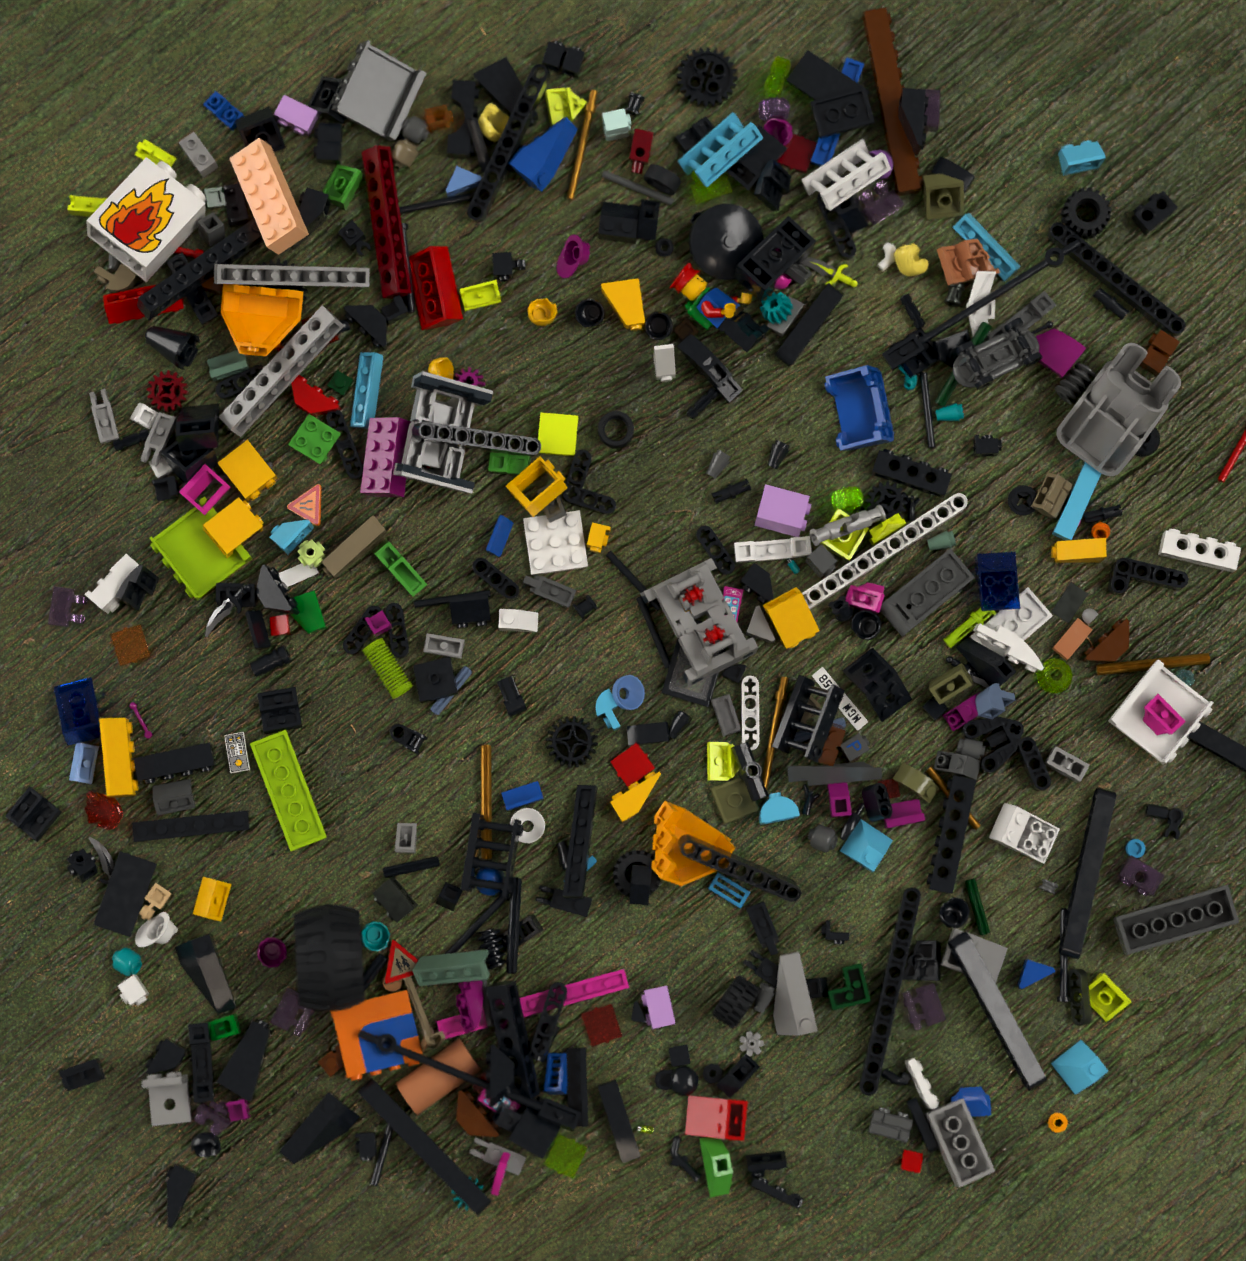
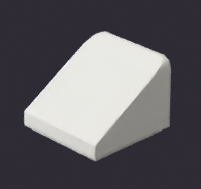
M138 403L130 419L150 430L158 412L143 403Z

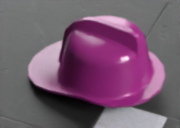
M576 234L570 235L567 238L557 261V273L562 278L572 276L578 266L587 263L590 256V244L583 242Z

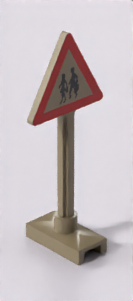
M392 940L384 984L388 985L400 980L404 981L422 1028L423 1040L420 1043L422 1053L426 1051L428 1046L434 1045V1048L437 1049L444 1041L445 1035L443 1031L434 1033L433 1028L430 1027L411 978L414 976L412 970L418 959L395 940Z

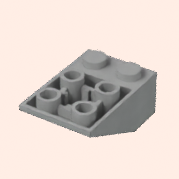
M953 928L949 940L964 931ZM967 933L996 984L1008 948ZM947 943L940 965L963 973Z

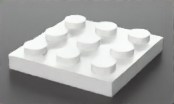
M580 510L566 512V516L551 523L546 515L523 518L531 576L588 568Z

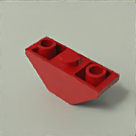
M298 375L291 383L296 406L307 414L315 417L326 415L331 411L341 410L338 400L332 396L326 397L323 395L324 391L316 385L313 387L308 385V380L301 375Z

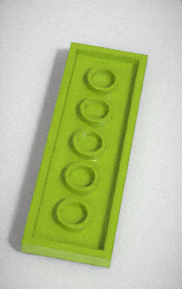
M287 730L250 743L290 852L326 839L327 835Z

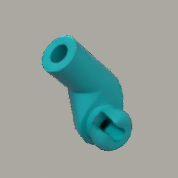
M900 366L899 370L905 375L904 387L907 390H913L917 385V375L910 379Z

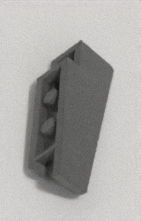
M865 762L834 764L833 766H786L789 782L807 781L808 786L882 779V768L872 767Z

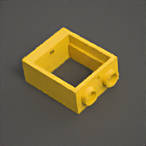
M540 456L506 485L511 495L532 517L536 516L568 488L564 483L566 478L561 472H555L553 464L549 460L544 461ZM546 471L554 482L530 501L522 491Z

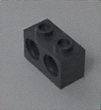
M1164 191L1159 194L1155 192L1147 199L1149 202L1145 206L1140 204L1133 211L1135 214L1131 219L1145 235L1171 216L1178 208ZM1156 203H1163L1165 209H1159L1156 206ZM1142 214L1149 215L1150 221H1145L1142 218Z

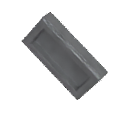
M730 694L712 699L711 702L723 737L741 731Z

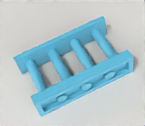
M732 112L677 162L686 175L694 171L702 184L708 187L762 140L763 136L752 122L743 128L744 126L736 114Z

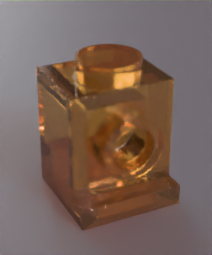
M447 105L424 109L430 133L435 130L451 127V122L454 120L452 111H448Z

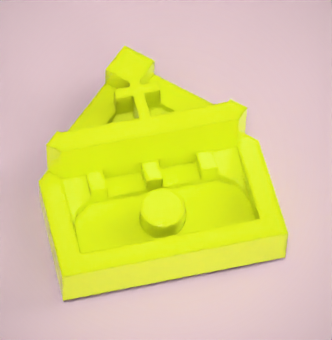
M569 87L567 89H546L545 91L550 126H553L564 117H567L572 122L587 103L586 100L574 94Z
M897 513L870 529L869 531L873 537L869 541L872 546L905 527V520Z
M707 742V781H728L739 771L731 749L734 747L733 744L728 742Z

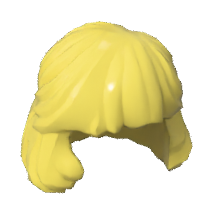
M489 103L478 120L482 135L488 140L499 141L509 116L503 113L496 105Z
M914 243L900 246L894 252L897 268L905 276L922 274L929 266V261L926 258H919L920 248Z

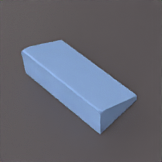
M76 743L70 781L92 784L99 746Z

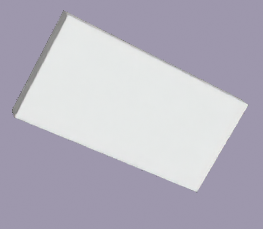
M1027 587L986 622L984 626L995 630L997 625H1001L1024 641L1053 615ZM976 632L970 636L974 641L1004 658L1006 657L1004 654L1007 647L1001 649L994 645V641L990 639L985 641L977 637L978 633Z

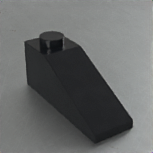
M178 1163L174 1167L171 1166L166 1175L168 1177L167 1217L168 1227L171 1229L174 1228L199 1174Z

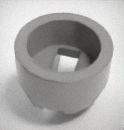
M1086 609L1082 613V618L1089 625L1099 614L1094 609Z

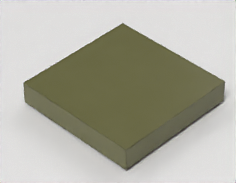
M740 777L710 788L724 825L760 811L757 802H752L745 782Z

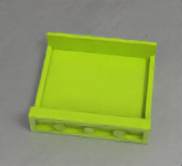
M205 496L199 500L201 507L208 501ZM194 507L154 538L150 537V540L153 542L150 546L156 554L159 552L164 557L162 562L168 569L172 567L175 571L173 576L179 584L182 582L187 587L185 592L191 599L193 597L196 600L201 599L216 587V583H222L252 560V557L242 544L233 550V554L229 558H226L205 533L203 524L218 514L213 507L206 515Z

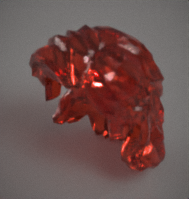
M89 791L86 794L87 806L84 808L87 813L88 823L101 822L96 827H101L105 830L115 829L123 817V810L119 802L105 794Z

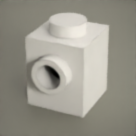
M132 975L118 985L122 992L120 996L126 1004H136L139 1006L147 1000L146 996L149 995V992L137 975Z

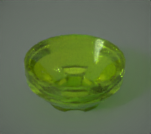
M1049 659L1042 663L1043 670L1037 672V680L1042 689L1049 693L1065 691L1072 681L1070 666L1060 659ZM1058 669L1061 671L1062 677L1060 680L1052 679V670Z

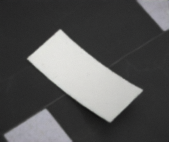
M301 563L280 572L279 577L288 587L319 572L317 567L311 569L308 564L304 567Z

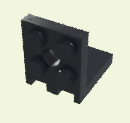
M871 648L842 670L845 676L865 695L881 722L912 700L896 670L874 648Z

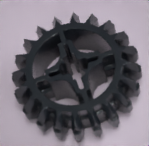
M567 716L565 717L566 723L563 724L562 720L559 719V727L555 724L552 725L555 732L549 730L548 734L553 737L546 738V741L552 742V744L546 747L547 749L553 748L554 751L550 752L549 755H557L554 759L555 762L562 759L561 766H564L566 761L568 762V768H571V762H575V766L578 768V761L586 765L585 757L588 760H592L589 752L595 754L596 750L591 747L598 746V743L592 742V740L598 737L597 735L591 736L595 729H587L590 726L589 722L582 725L584 719L580 718L579 723H577L576 716H573V722H569ZM571 727L567 737L557 738L560 731ZM576 727L585 732L588 741L579 739L576 736ZM572 733H574L573 736L578 743L573 745L572 752H570L569 744L564 741H569ZM556 744L565 745L568 748V757L558 751ZM587 746L582 755L573 758L577 747Z

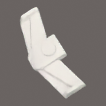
M977 271L966 308L990 294L996 271ZM995 300L968 316L972 336L975 335L982 322L988 323V319H995Z

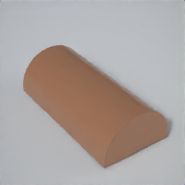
M460 1038L431 1058L473 1076L482 1070ZM422 1064L395 1084L412 1110L419 1115L465 1081Z

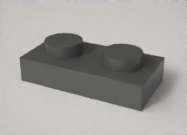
M548 484V485H546V486H544V487L538 489V490H537L538 495H539L542 491H544V490H545L549 485H551V484ZM560 495L544 508L550 523L567 515Z

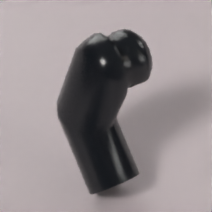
M887 1068L881 1075V1077L895 1085L906 1086L911 1079V1075L905 1071L902 1072L901 1076H898Z

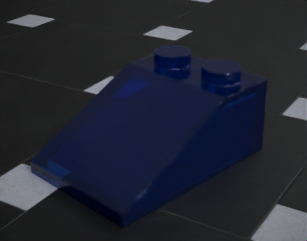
M92 678L55 686L54 691L62 733L67 745L100 738L99 719L102 717Z

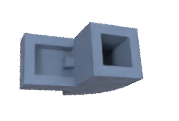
M994 683L976 696L975 703L978 716L994 719L1003 713L1005 707L1016 701L1014 693L1000 690L999 684Z

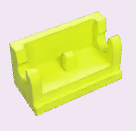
M70 195L71 203L68 205L67 210L71 215L90 217L107 198Z
M496 280L460 289L465 311L502 302Z

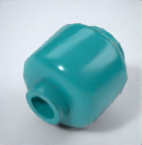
M129 948L117 950L112 957L113 968L125 976L137 974L142 967L141 956Z

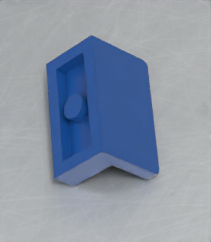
M538 781L501 793L507 811L544 800Z

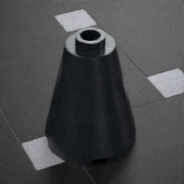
M152 326L145 333L146 342L177 368L184 370V366L189 367L195 360L199 350L196 348V344L200 343V339L194 333L159 326Z

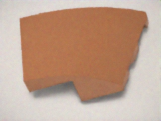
M978 239L964 240L956 245L937 249L948 285L973 281L977 271H996V274L1000 273L999 269L994 268L988 260L990 256L983 249Z

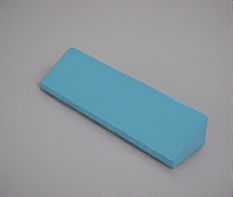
M970 213L965 214L952 227L964 240L978 239L983 249L990 256L988 260L994 268L999 269L1000 273L997 275L1004 282L1020 268V265Z
M360 352L350 427L368 429L369 419L375 418L383 355L376 352Z

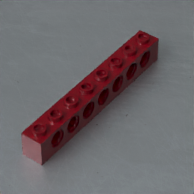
M375 145L362 151V159L382 297L393 299L398 295L401 297L409 295L412 291L391 148Z

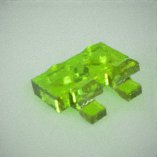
M695 170L692 171L691 175L695 184L691 185L690 188L696 205L732 193L727 174L719 176L712 184L706 187L694 172Z

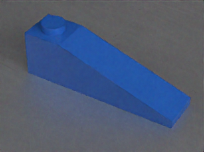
M564 117L548 128V132L534 138V141L528 146L524 145L508 164L530 187L542 192L553 179L578 129L567 117Z

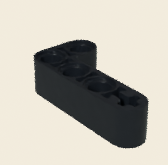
M1120 558L1112 566L1108 590L1113 595H1121L1127 590L1129 580L1171 590H1180L1188 584L1189 578L1183 571L1129 558ZM1119 563L1126 565V572H1121L1118 569ZM1138 567L1145 570V576L1137 574ZM1156 572H1161L1163 574V581H1159L1156 579ZM1177 577H1179V580L1182 581V583L1178 585L1177 581L1172 579H1176ZM1115 581L1122 584V590L1114 588Z

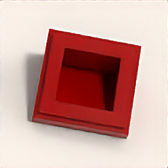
M288 614L269 617L271 637L291 635Z
M904 1149L900 1169L920 1173L923 1153Z

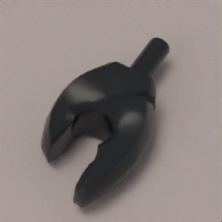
M861 803L857 811L853 812L847 819L841 831L840 839L845 840L855 829L861 819L859 815L865 807L864 803Z

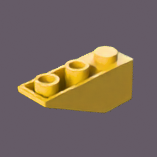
M654 771L645 776L646 780L640 784L638 781L628 786L629 791L624 794L620 791L612 796L613 800L610 804L622 823L639 813L661 776L660 771L658 773Z

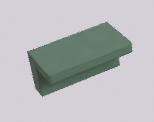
M238 350L207 360L210 376L214 382L249 369L245 354H239Z

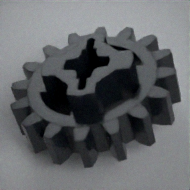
M887 481L885 486H883L879 482V488L873 486V493L868 492L867 494L870 497L865 502L870 504L867 507V511L874 509L877 505H881L886 513L885 520L899 512L904 513L906 511L902 506L908 504L907 501H903L907 495H901L903 488L896 489V483L890 486L889 481ZM887 490L892 491L895 495L888 493ZM879 492L880 499L874 502V497ZM884 498H886L887 501H891L889 506H887L886 504H881L884 501ZM899 502V507L894 512L893 506Z

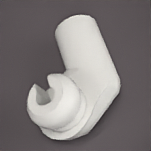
M886 243L883 246L885 258L877 264L881 271L886 270L895 262L894 252L896 247L894 244Z

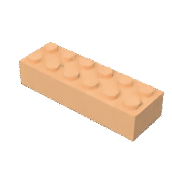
M258 138L229 158L267 248L279 255L309 235L274 151L269 144Z

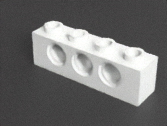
M1169 529V531L1166 530L1162 535L1158 555L1234 572L1237 570L1241 548L1236 547V544L1232 542H1225L1223 544L1217 542L1218 540L1215 538L1207 537L1202 539L1197 534L1188 533L1184 535L1180 534L1179 530ZM1178 541L1185 543V550L1177 547ZM1196 545H1201L1204 548L1203 554L1197 553ZM1216 549L1222 551L1223 557L1221 559L1215 556L1214 552Z

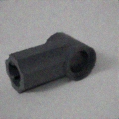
M512 676L497 682L509 717L527 710Z

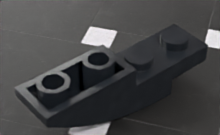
M692 334L676 346L700 375L706 377L727 403H730L743 391L732 378V373Z

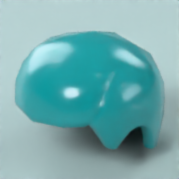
M372 921L363 927L361 941L364 947L370 951L377 952L387 947L390 939L387 926L381 922Z

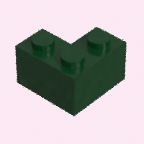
M862 963L842 967L841 971L845 987L827 991L831 1010L870 1002Z

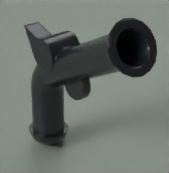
M676 1135L673 1137L670 1151L673 1160L669 1165L681 1166L693 1178L695 1183L703 1174L698 1173L688 1163L687 1156L683 1155L681 1157L678 1151L682 1138Z

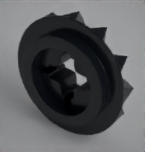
M1025 485L1012 489L1008 495V505L1011 511L1017 515L1024 516L1033 513L1035 509L1031 506L1037 493L1034 489ZM1029 496L1026 500L1027 506L1024 504L1017 506L1020 500L1018 497L1024 498Z

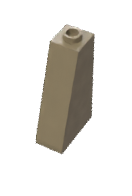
M374 515L322 561L324 565L322 569L328 577L332 575L336 579L388 536L386 529Z

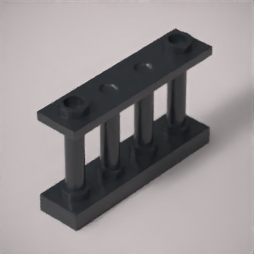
M799 675L772 747L788 754L790 748L806 752L804 757L818 763L845 690L834 684H831L829 690L815 687V681ZM811 693L826 697L823 708L807 704ZM804 711L819 715L816 726L801 722ZM797 730L812 733L809 745L794 740Z
M473 813L460 890L472 892V888L476 886L502 890V896L507 898L510 897V894H513L514 882H512L518 841L524 829L521 820L514 819V825L486 821L482 814ZM490 829L512 833L511 844L484 841L481 838V831ZM485 848L509 852L508 862L506 864L480 860L477 857L478 850ZM481 867L506 871L505 881L502 883L477 879L474 876L475 869Z

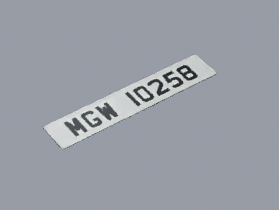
M823 667L812 675L822 689L829 690L831 684L838 686ZM844 693L839 709L858 731L868 721Z

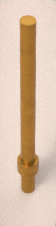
M596 90L590 91L588 104L585 105V118L568 189V200H574L592 116L595 114L597 107L595 103L598 91Z
M782 676L779 689L775 695L777 700L762 774L766 790L768 789L775 748L772 745L779 729L783 704L787 699L786 688L788 678Z

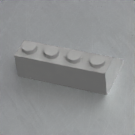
M963 1098L924 1113L955 1187H962L995 1172Z

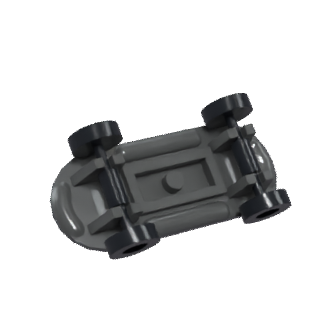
M1021 318L1014 319L1004 326L1005 333L977 346H974L972 341H968L956 348L955 351L958 357L953 365L954 377L964 387L981 390L992 384L994 379L1023 365L1029 367L1040 361L1043 357L1039 352L1037 338L1029 330L1019 328L1023 325Z

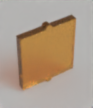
M141 624L131 628L125 627L121 631L110 634L120 666L132 662L137 663L138 660L151 657Z

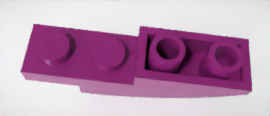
M482 980L458 982L461 993L456 996V1005L460 1012L461 1025L464 1027L465 1034L476 1029L481 1018L483 1008Z

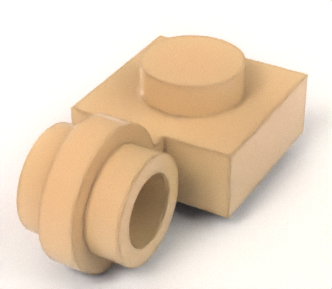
M155 883L144 898L150 902V905H145L139 913L142 916L141 918L149 921L155 913L153 907L156 906L161 910L172 893Z

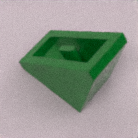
M236 1014L208 1022L212 1042L242 1033Z

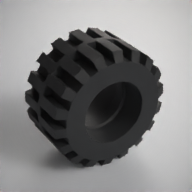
M1081 188L1078 192L1074 191L1062 207V223H1065V226L1080 238L1089 239L1090 236L1092 238L1096 237L1097 234L1104 230L1110 220L1109 200L1105 201L1106 196L1104 194L1099 195V190L1097 189L1095 192L1092 191V188H1087V190ZM1080 205L1090 206L1096 213V220L1093 222L1080 220L1076 214V207Z
M632 850L621 856L616 862L613 871V879L618 890L630 898L631 884L626 879L628 867L634 863L652 867V861L655 860V857L643 850ZM653 869L651 871L650 895L657 890L661 882L660 877Z
M737 976L713 1011V1016L733 1029L740 1023L755 1001L760 988L743 976Z

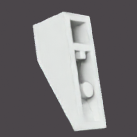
M674 345L654 346L653 359L656 380H661V382L672 381V378L676 376Z

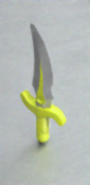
M809 257L801 263L817 271L822 276L832 277L833 279L826 282V285L828 283L833 285L838 280L852 287H857L858 285L856 280L841 273L843 269L848 268L847 264L841 265L837 270L833 265H827L821 260Z

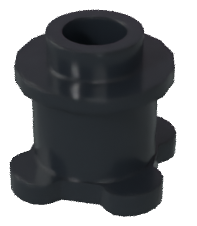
M840 596L837 600L829 603V608L832 609V613L838 621H848L852 617L853 609L846 602L845 596Z

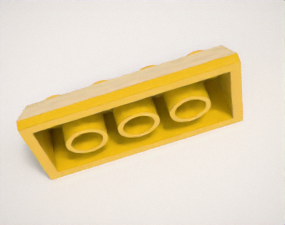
M100 718L106 794L111 798L136 796L138 780L134 779L136 768L132 759L135 746L134 741L130 739V734L133 733L132 722H129L127 718Z

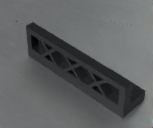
M586 1047L567 1048L568 1107L581 1112L576 1127H588Z

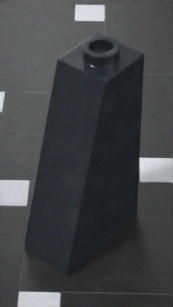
M507 57L477 71L473 74V78L476 84L510 116L523 86ZM523 105L521 113L528 112L529 105ZM536 110L528 128L534 126L537 123L536 121H538Z
M261 1019L258 1022L254 1020L217 1080L219 1084L249 1102L253 1101L272 1032L268 1028L269 1024Z

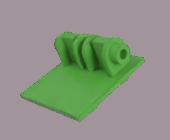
M308 414L288 445L321 465L322 462L326 461L327 454L341 433Z

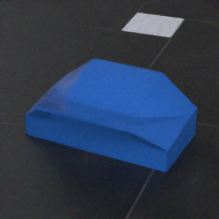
M961 1087L955 1096L950 1097L951 1102L963 1098L971 1117L991 1115L990 1095H987L982 1087Z

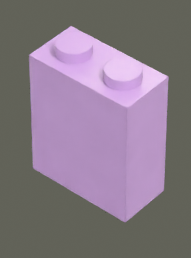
M765 484L754 526L799 537L800 532L805 531L807 520H804L805 514L809 515L811 504L808 503L810 496Z

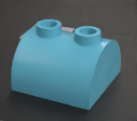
M781 792L769 794V800L760 810L759 823L764 825L798 818L800 816L799 809L791 799L781 796Z

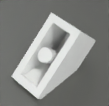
M499 609L498 628L500 631L538 632V613L516 609Z

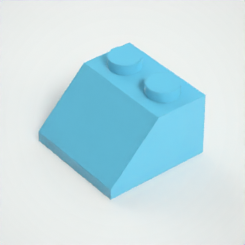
M1088 140L1080 143L1081 145L1073 146V144L1063 146L1058 153L1063 176L1100 168L1106 157L1098 141L1092 142Z

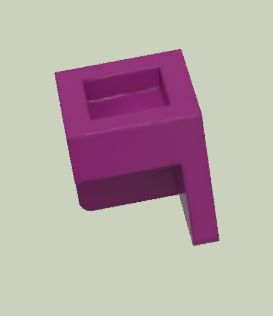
M383 611L370 618H365L375 637L393 628Z
M246 1099L225 1103L229 1110L230 1122L251 1118Z

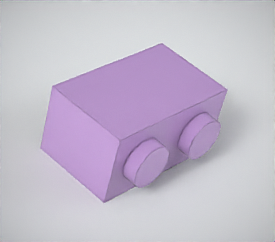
M284 95L274 113V117L279 125L283 127L289 126L294 128L293 131L297 134L309 136L319 118L318 111Z
M667 985L644 990L645 994L641 995L643 1006L648 1007L649 1014H645L648 1026L652 1025V1029L675 1024Z

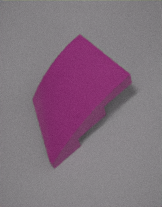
M1051 329L1035 336L1039 343V352L1043 357L1038 362L1045 368L1048 367L1060 378H1063L1086 349L1081 343L1057 329Z

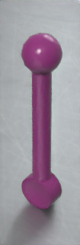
M131 702L129 707L134 711L145 731L144 736L151 738L152 732L148 731L137 710V704Z

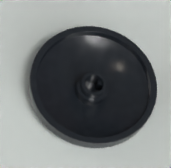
M719 204L703 211L692 225L689 235L691 256L698 268L706 275L719 280L735 279L733 276L737 265L764 240L762 228L755 216L739 205Z

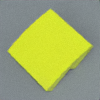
M540 412L538 440L541 443V450L539 453L575 456L578 416Z

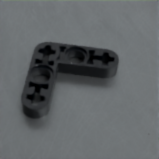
M579 450L574 456L566 481L568 488L563 491L564 500L570 504L604 515L613 514L616 510V502L613 498L583 489L592 457L589 451ZM583 454H586V458L589 459L588 461H584L582 468H586L585 471L581 468L574 467L575 465H580V459L578 458V456H582ZM576 471L581 472L583 478L581 481L576 482L572 479V474ZM569 483L580 486V488L575 487L574 494L577 496L572 497V499H569L566 494L571 492L572 485H569ZM587 495H592L595 498L593 505L585 504L584 498ZM598 498H602L601 503L606 504L607 501H610L611 506H613L608 511L602 505H599V508L595 507L598 504Z

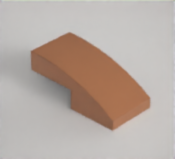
M1077 618L1052 649L1067 661L1092 632V629Z

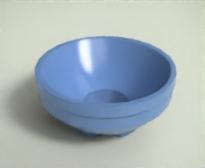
M625 675L618 678L612 690L615 703L624 710H634L644 700L643 684L633 675ZM621 688L626 691L625 699H622L619 695Z

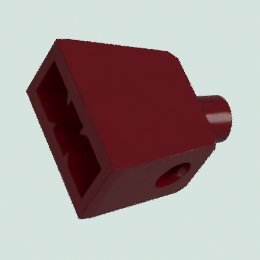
M635 128L629 157L630 162H633L632 173L642 174L644 164H649L654 132ZM638 151H643L644 155L638 157L637 153Z

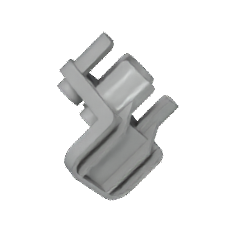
M1135 343L1124 345L1114 360L1107 362L1058 426L1056 432L1058 440L1064 447L1106 476L1118 475L1166 412L1168 402L1181 386L1179 375L1168 366L1163 368L1152 383L1135 370L1147 356L1148 352L1142 346Z

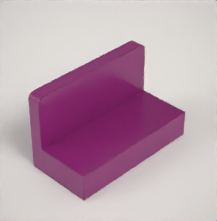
M919 799L891 804L892 816L884 819L885 828L887 829L925 821V816L922 813Z

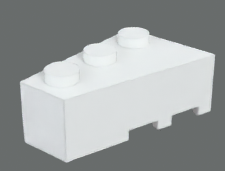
M125 554L109 570L110 573L104 579L101 578L97 582L98 586L91 593L88 590L85 595L107 614L110 611L114 612L120 605L118 603L120 600L115 597L127 576L139 564Z

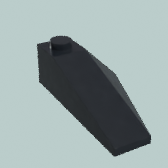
M330 1091L279 1152L295 1164L348 1132L360 1116Z

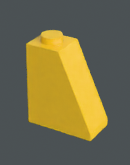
M639 278L602 283V293L624 327L631 329V331H638L645 327Z
M1106 538L1057 541L1051 548V556L1055 558V563L1102 562L1107 557Z

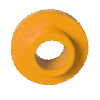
M1054 1113L1048 1119V1126L1052 1131L1060 1133L1067 1128L1068 1120L1065 1115ZM1060 1119L1062 1123L1057 1127L1055 1121Z

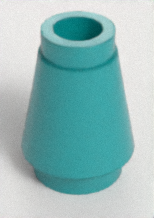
M954 403L937 409V421H960V419H964L962 404Z

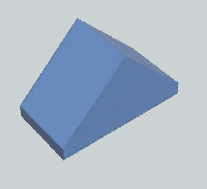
M456 166L446 189L447 196L452 197L478 187L482 177Z

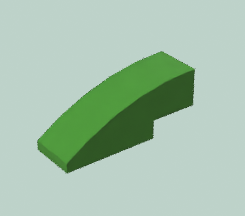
M387 539L373 551L374 555L412 597L427 585Z

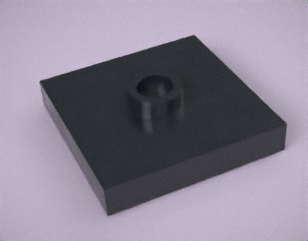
M451 657L413 666L421 703L458 694Z

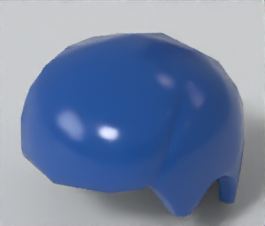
M481 868L476 874L477 879L502 883L505 881L504 873L501 870ZM476 887L483 895L492 896L500 892V890Z

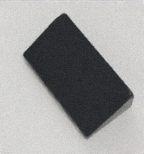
M259 610L247 611L245 615L254 648L259 651L271 647L262 612Z

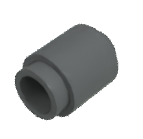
M966 737L964 739L959 738L956 753L979 760V757L983 758L986 747L982 746L983 742Z

